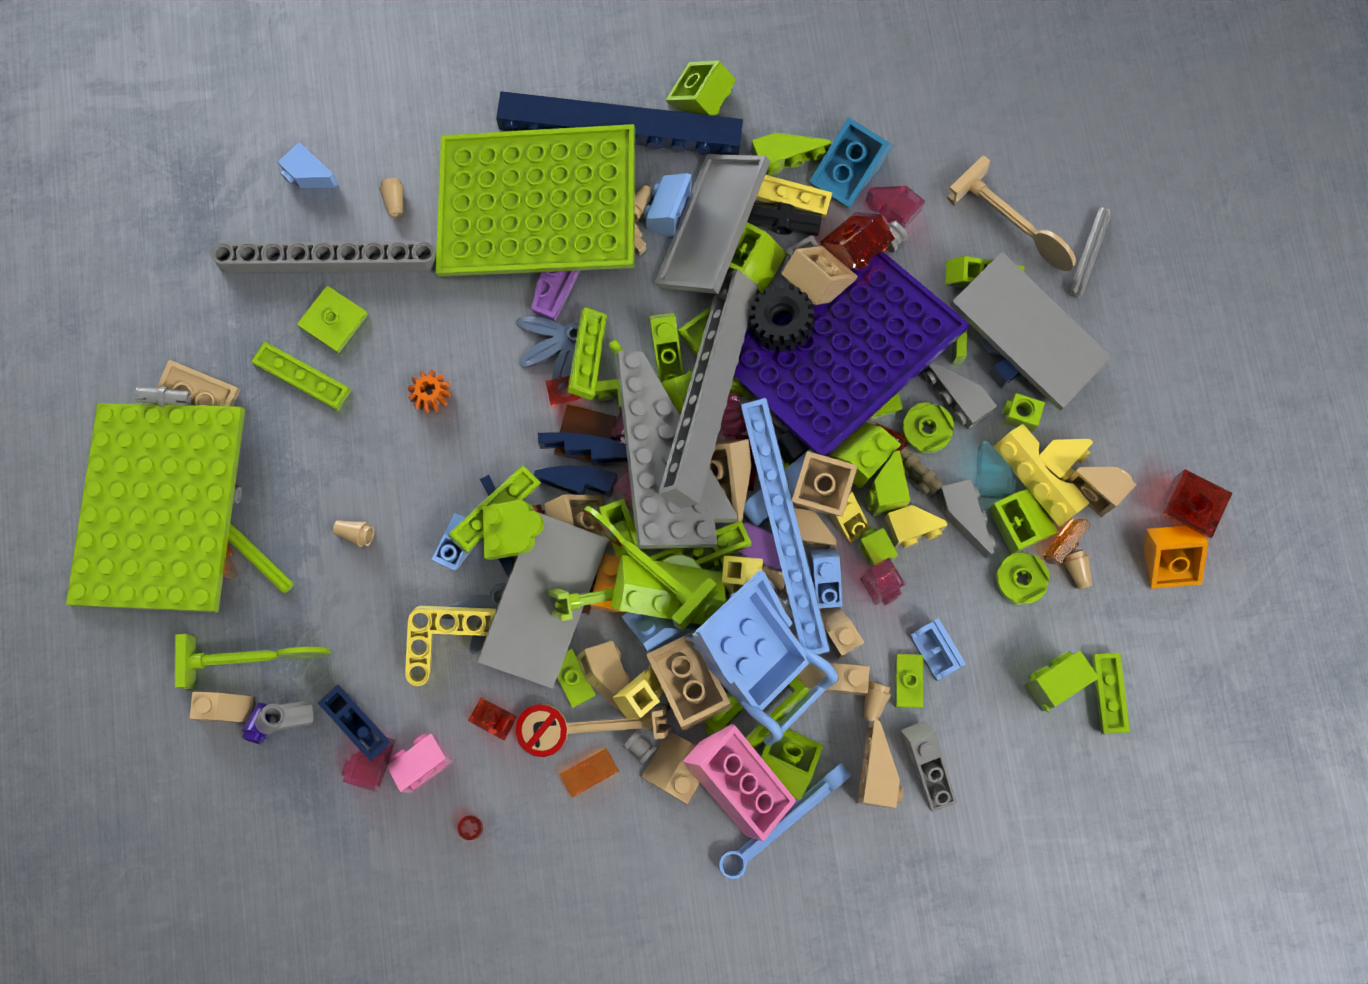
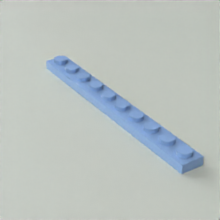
M766 398L741 404L800 645L812 650L817 655L828 653L830 648L792 503L768 401Z

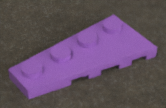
M581 270L541 272L531 308L533 313L556 321Z

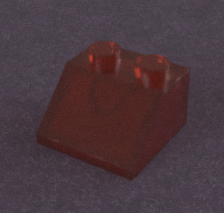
M855 212L826 236L820 244L848 268L861 270L870 264V260L875 255L886 251L889 247L888 244L895 237L881 214Z
M1184 469L1174 478L1166 494L1163 515L1211 539L1232 496V492Z

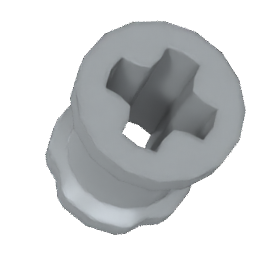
M638 729L622 747L625 750L629 749L639 759V763L643 765L658 747L656 745L652 746L641 736L642 732Z

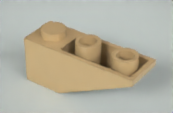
M612 640L584 649L577 655L585 680L626 718L612 699L613 696L631 682L629 674L623 669L621 663L622 655L619 648L615 647Z

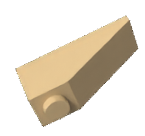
M809 663L796 677L811 691L826 675ZM830 663L838 674V681L824 692L865 696L868 693L869 666Z

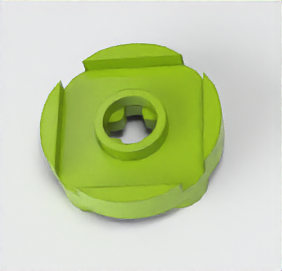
M923 402L913 406L902 422V434L906 443L919 454H931L942 450L947 446L953 435L954 422L950 413L944 407L930 404V402ZM922 423L933 424L934 428L931 430V434L922 431L924 427Z
M1018 552L1008 556L1001 562L995 573L997 588L1006 600L1014 605H1028L1038 601L1045 595L1050 574L1047 566L1039 557ZM1018 572L1022 575H1028L1029 578L1026 580L1028 585L1017 582Z

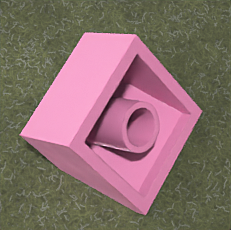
M426 733L413 741L414 747L407 752L403 749L391 758L392 763L387 768L400 792H413L454 761L436 735L432 733L430 735Z

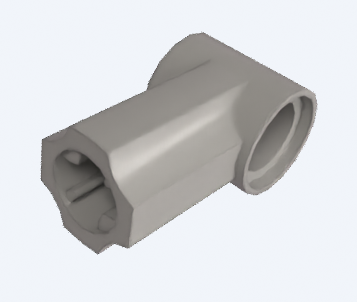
M309 700L282 705L268 704L257 715L255 726L263 734H272L276 730L310 725L313 723L314 714L312 705L309 703ZM265 714L272 715L276 723L271 724L266 721Z

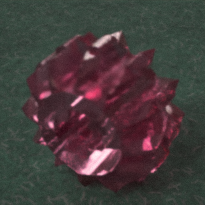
M736 393L728 395L727 406L721 421V431L725 437H735L747 431L740 398Z

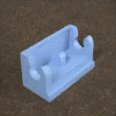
M939 618L910 635L936 681L966 665Z

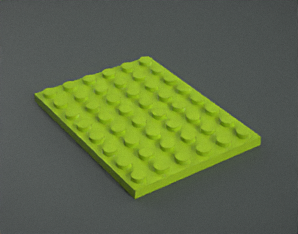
M634 124L441 135L436 274L438 277L635 268Z
M97 403L66 605L219 612L245 409L243 407L165 405V407H160L159 405Z

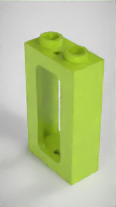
M797 677L786 686L792 694L769 715L778 724L809 693L807 686ZM728 693L726 695L732 708L704 722L706 724L704 731L709 736L726 728L744 710V707ZM760 723L746 739L756 750L764 742V737L770 731Z

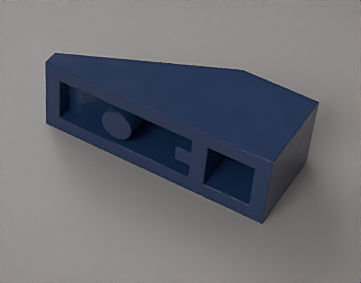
M339 685L335 686L318 702L320 707L370 762L392 744L359 705Z

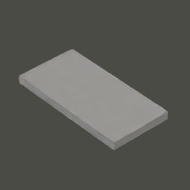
M706 155L656 278L655 284L659 288L719 294L771 162L766 156Z
M1003 252L950 303L975 330L1059 410H1062L1112 357Z
M539 513L544 521V529L541 534L535 536V545L530 552L516 556L477 662L553 689L584 606H581L580 609L572 610L573 619L561 621L554 618L551 611L559 610V608L555 607V602L558 601L556 598L548 595V590L559 588L567 591L569 594L578 593V595L589 593L609 539Z

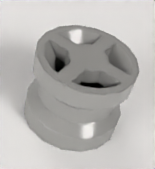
M891 221L887 225L886 230H882L877 234L879 243L891 253L898 249L900 243H905L909 238L906 230L896 221Z

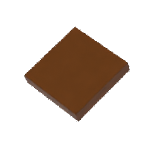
M567 404L560 432L594 435L611 439L617 417ZM565 447L555 448L554 454L566 457ZM591 455L568 457L592 463Z

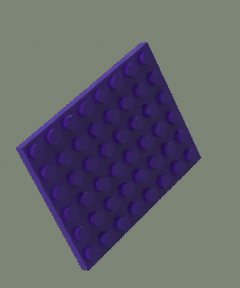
M862 233L856 235L834 255L858 277L830 303L813 304L814 330H811L810 339L805 338L803 346L797 343L796 350L793 351L790 350V347H786L785 352H780L779 347H776L775 351L769 350V344L765 347L760 345V339H755L754 332L750 328L745 332L744 343L739 354V362L733 377L756 400L766 398L772 415L811 451L826 457L969 329V323ZM780 313L775 315L772 321L776 325L783 326L792 322V316Z

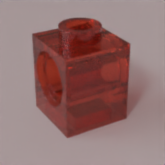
M570 375L545 380L551 406L581 399L580 396L574 394L562 396L558 392V386L562 382H569Z

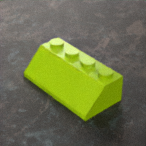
M621 554L611 608L624 612L672 619V616L683 606L676 599V595L631 556ZM653 560L683 587L687 586L694 593L708 577L717 584L716 589L719 592L691 623L703 625L726 603L721 572Z

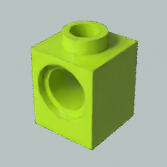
M1015 393L1011 400H1006L1002 411V414L1006 415L1004 424L1014 427L1024 424L1030 432H1033L1039 426L1045 402ZM1016 408H1023L1027 416H1020Z
M872 528L861 534L863 538L858 542V546L872 571L897 558L898 553L884 528L878 531L876 528Z

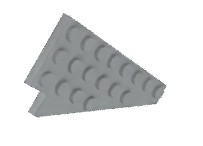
M618 351L616 363L637 547L639 549L715 547L717 545L715 522H735L738 519L737 514L710 467L703 488V496L699 504L680 508L658 494L680 415L642 351Z

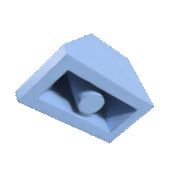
M300 142L278 161L282 169L280 174L290 184L294 182L300 188H335L338 185L333 173Z

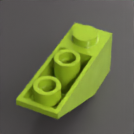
M772 133L752 140L751 153L753 156H766L771 161L765 174L771 176L788 167H799L804 162L812 159H823L831 146V141L821 138Z
M674 312L649 315L658 379L660 382L684 374Z

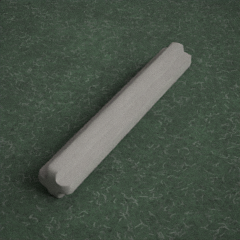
M1102 207L1097 212L1069 290L1071 296L1080 298L1085 291L1112 215L1110 209Z

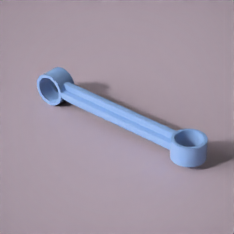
M842 763L838 764L805 792L801 800H796L764 841L751 838L737 851L731 850L724 853L719 862L722 874L730 879L741 877L746 871L749 861L827 795L843 784L851 776V773ZM735 854L741 858L743 867L739 873L729 874L724 870L723 862L726 856Z

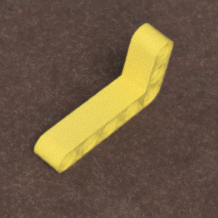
M418 606L414 608L409 615L407 626L405 668L407 681L414 686H421L428 681L432 667L433 634L486 636L496 609ZM417 613L425 614L428 617V623L422 626L416 624L414 615ZM444 614H450L454 617L455 624L450 627L444 626L440 618ZM472 615L479 616L482 624L477 628H473L467 623L468 617ZM423 640L427 644V649L422 652L416 651L413 648V641ZM415 666H421L424 668L426 675L417 678L413 676L411 669Z

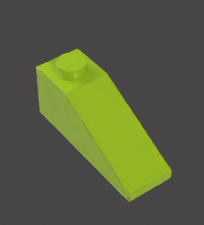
M969 256L946 260L945 285L966 288L992 260ZM1017 265L1024 272L1025 266Z

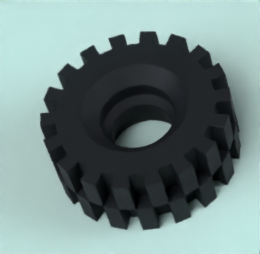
M779 284L774 285V290L771 291L767 287L764 289V295L758 293L756 302H752L750 310L751 328L755 339H760V345L763 347L769 344V350L775 351L776 347H779L780 352H785L786 347H790V350L793 351L796 350L797 343L803 346L805 338L809 340L811 330H814L813 303L811 299L808 300V295L805 292L801 294L800 288L796 286L794 290H791L789 284H785L784 288H780ZM780 313L792 316V322L783 326L774 324L772 319Z

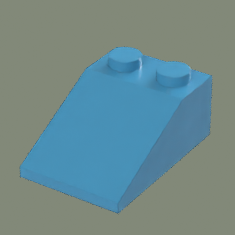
M848 117L809 182L821 190L832 192V197L850 208L881 168L894 145Z

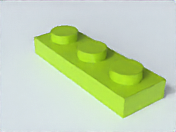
M1121 653L1091 655L1093 669L1099 677L1095 681L1101 734L1129 733L1130 726Z

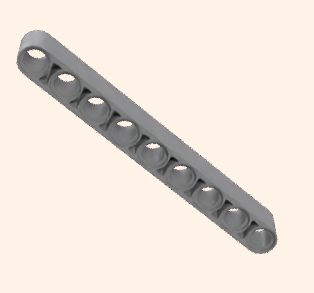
M425 241L225 242L216 244L211 250V258L226 273L431 271L436 267V252L433 246ZM425 253L430 254L429 258L420 259L421 255ZM255 254L252 260L246 261L248 256ZM280 254L277 260L271 261L274 255ZM305 254L303 259L296 260L297 256ZM330 254L328 259L321 260L323 255ZM349 254H355L353 259L345 260ZM380 254L378 259L370 260L372 255ZM398 254H405L404 258L400 260L395 259ZM225 255H230L227 260L221 261Z

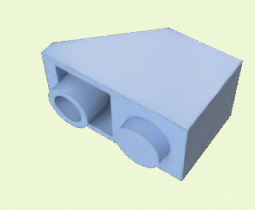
M454 513L432 558V561L454 571H457L471 553L470 551L466 554L448 537V534L465 519V517Z
M835 548L809 550L811 576L819 608L843 607L840 556Z

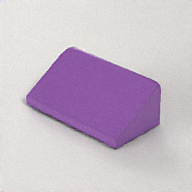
M746 522L744 527L752 546L738 551V553L750 558L763 559V564L777 570H782L773 533Z

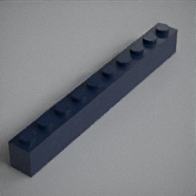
M500 91L496 116L498 128L503 131L634 124L635 146H647L655 150L666 148L675 152L693 151L700 155H707L709 153L739 155L743 119L503 91Z

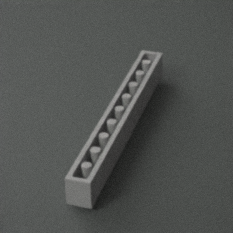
M738 269L726 273L719 294L714 296L658 493L680 508L699 504L703 496L704 484L709 473L711 458L715 451L718 432L721 429V421L727 406L730 388L733 384L735 369L739 362V354L744 343L746 328L750 321L751 304L756 299L755 295L758 285Z

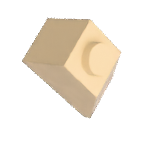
M794 505L803 545L823 549L835 548L837 540L815 511Z
M840 607L820 609L828 643L838 659L864 643L852 621Z
M192 692L189 719L210 722L246 723L254 710L255 697L215 692Z

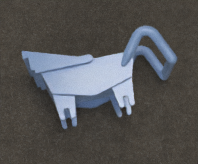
M759 570L736 593H732L729 596L730 599L693 634H689L686 639L694 643L692 647L700 652L711 672L722 683L721 685L728 690L727 693L733 696L750 716L770 731L764 737V743L772 745L781 740L783 733L827 688L838 681V674L830 663L812 650L800 645L789 629L793 624L785 613L765 572ZM809 663L813 664L826 677L821 679L778 724L762 710Z

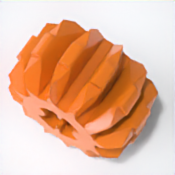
M430 370L428 376H426L424 371H420V379L416 377L411 379L415 385L408 386V391L412 393L408 398L410 402H415L414 407L417 410L423 408V411L428 414L431 407H433L435 412H439V404L445 407L448 404L444 398L451 397L452 394L448 391L451 385L449 381H444L445 377L442 373L436 376L435 371ZM431 388L433 393L427 395L426 390Z

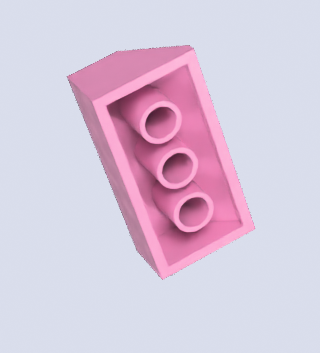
M731 724L700 741L683 760V763L747 837L764 841L796 802V799L735 725Z

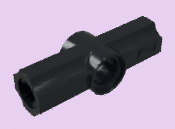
M754 203L747 222L757 227L770 228L771 231L780 235H790L794 232L818 236L822 214L796 210L795 206L787 203H778L775 206Z

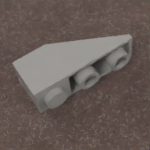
M931 362L923 370L926 381L937 388L942 402L945 405H950L955 412L954 417L957 422L962 426L965 425L967 429L979 423L996 409L997 405L981 385L934 362Z
M971 479L941 486L937 494L945 518L985 558L990 557L994 553L993 549L996 548L993 535L988 534L986 528L988 519L985 511L980 509L978 502L980 494L977 486H973Z
M926 721L902 729L901 733L907 753L931 811L934 812L957 803L934 730Z

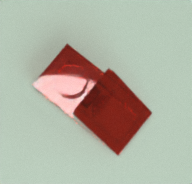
M480 698L468 721L505 741L517 716Z

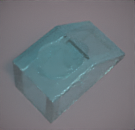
M983 441L978 447L976 486L980 497L1004 499L1010 496L1012 492H1015L1016 477H1012L1013 469L988 441Z

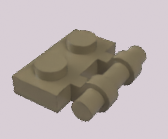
M905 447L900 452L905 477L909 476L914 480L916 488L922 494H928L932 497L941 488L943 483L936 477L937 473L933 469L929 470L919 461L920 457L916 453L912 454Z

